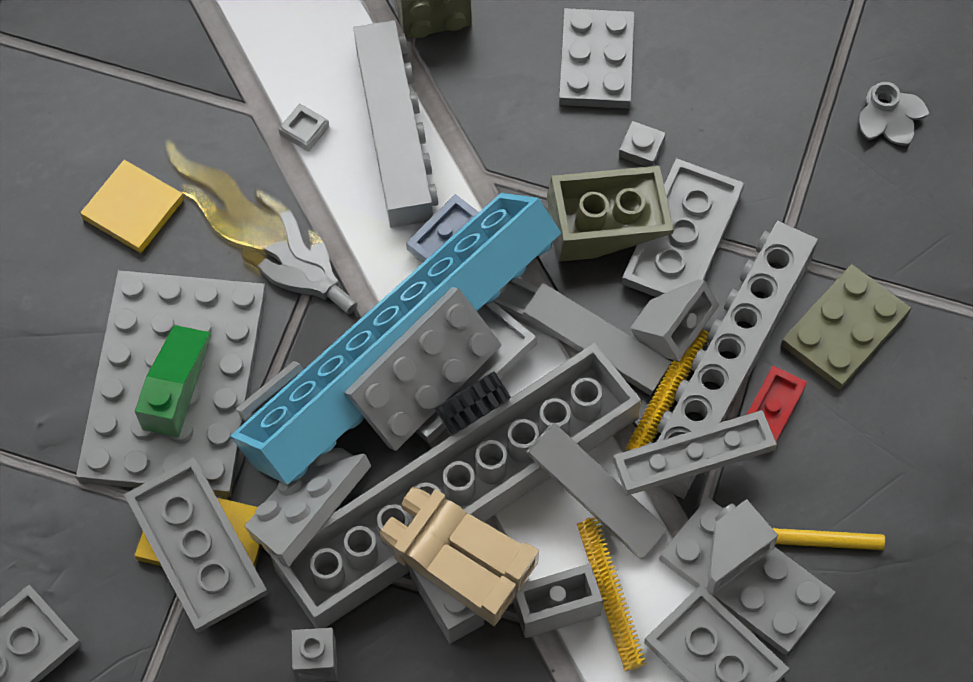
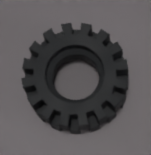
M495 371L439 405L435 410L451 435H454L510 399L511 396Z

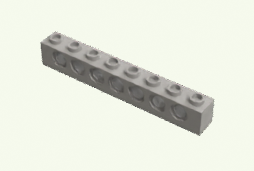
M778 220L771 233L768 231L763 232L756 247V251L760 252L755 262L749 259L740 276V280L744 281L740 290L732 289L724 305V310L728 312L723 321L715 320L707 337L711 341L706 351L702 349L698 351L691 366V370L695 371L691 380H683L675 394L674 400L678 403L673 413L669 411L664 413L657 428V431L661 433L657 442L726 421L814 255L818 241L817 238ZM778 263L782 265L784 268L775 269L771 267L769 264ZM762 292L766 294L768 298H757L753 295V293ZM741 321L747 322L752 328L744 329L736 323ZM728 351L733 353L736 358L726 359L720 353ZM714 382L718 384L720 388L717 390L707 389L703 385V383ZM695 412L704 419L692 421L687 418L686 414ZM696 475L658 487L684 499Z

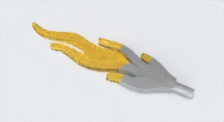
M171 140L166 141L170 160L177 170L212 189L225 203L228 212L219 209L199 187L189 184H182L181 186L183 194L195 199L214 229L230 241L276 258L281 265L272 263L259 253L244 250L241 253L244 261L253 265L271 283L280 288L301 294L314 295L323 300L329 298L348 315L357 308L358 303L339 288V282L332 272L327 248L314 230H308V238L311 243L309 251L303 243L296 219L291 211L280 201L256 189L254 192L257 201L274 213L275 216L261 211L244 197L228 174L215 168L188 161L178 152Z

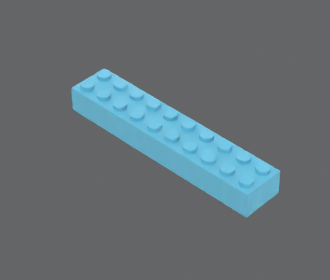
M500 193L231 434L230 437L257 471L287 485L301 478L307 472L309 464L319 455H324L332 450L336 445V440L345 431L356 427L363 421L364 417L344 392L451 287L459 288L477 311L484 304L495 300L500 294V289L510 280L520 277L526 271V266L536 256L546 253L552 247V242L561 234V231L540 199Z

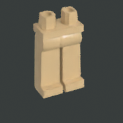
M412 487L404 497L401 507L415 518L409 526H406L391 517L381 529L380 539L394 550L396 561L404 566L408 564L415 571L495 627L515 598V591L519 592L537 566L539 549L526 542L522 545L468 514L457 504L446 500V495L437 489L430 495L425 491Z

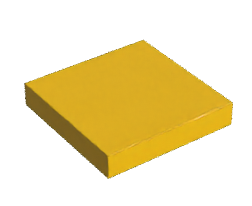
M123 160L80 214L86 222L141 254L183 202L184 197L178 190L128 161Z

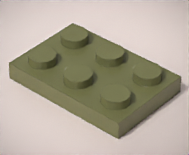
M851 264L783 337L781 346L838 390H841L909 315L911 307Z

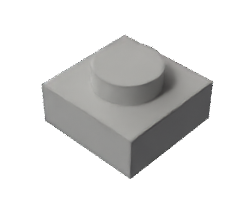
M632 121L619 149V157L646 167L654 166L665 141L666 133Z

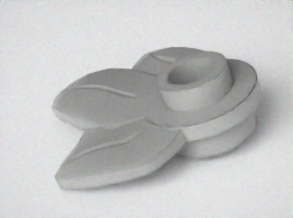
M880 82L867 93V106L859 115V125L862 134L868 140L883 134L890 142L906 146L911 143L914 136L913 120L925 118L929 115V111L925 103L918 96L900 93L899 88L893 83ZM880 99H885V100H887L889 103H883V102H881V101H879V100H880Z

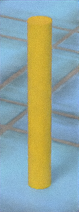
M772 528L778 535L775 544L884 550L885 535Z

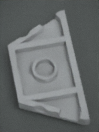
M359 454L310 468L301 478L290 482L288 485L280 481L276 490L264 503L258 506L256 513L246 523L245 528L250 537L256 543L262 544L270 555L275 554L284 567H289L370 469L371 464L366 455Z

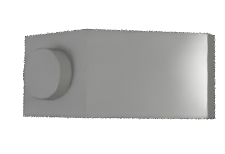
M698 279L651 299L630 329L636 339L665 358L679 361L716 311L719 303L706 281Z
M747 499L737 507L734 504L728 505L715 517L716 523L712 535L707 589L712 595L774 549L778 537L777 533Z

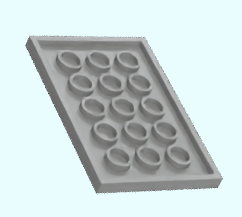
M118 270L76 474L78 482L137 488L195 457L216 496H232L239 447L230 435L244 424V420L236 411V408L247 400L249 396L266 295L265 284ZM174 325L211 332V339L179 438L142 430L135 414V408L145 378Z

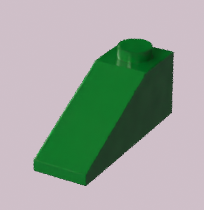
M178 325L173 326L145 378L135 408V414L142 430L179 438L211 339V332Z

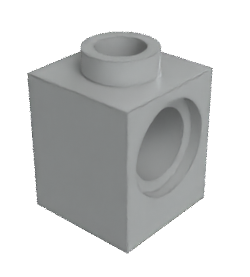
M333 628L292 630V668L296 682L337 681L336 640Z

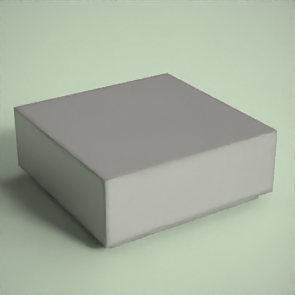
M299 103L278 128L279 134L309 152L328 129L329 120Z

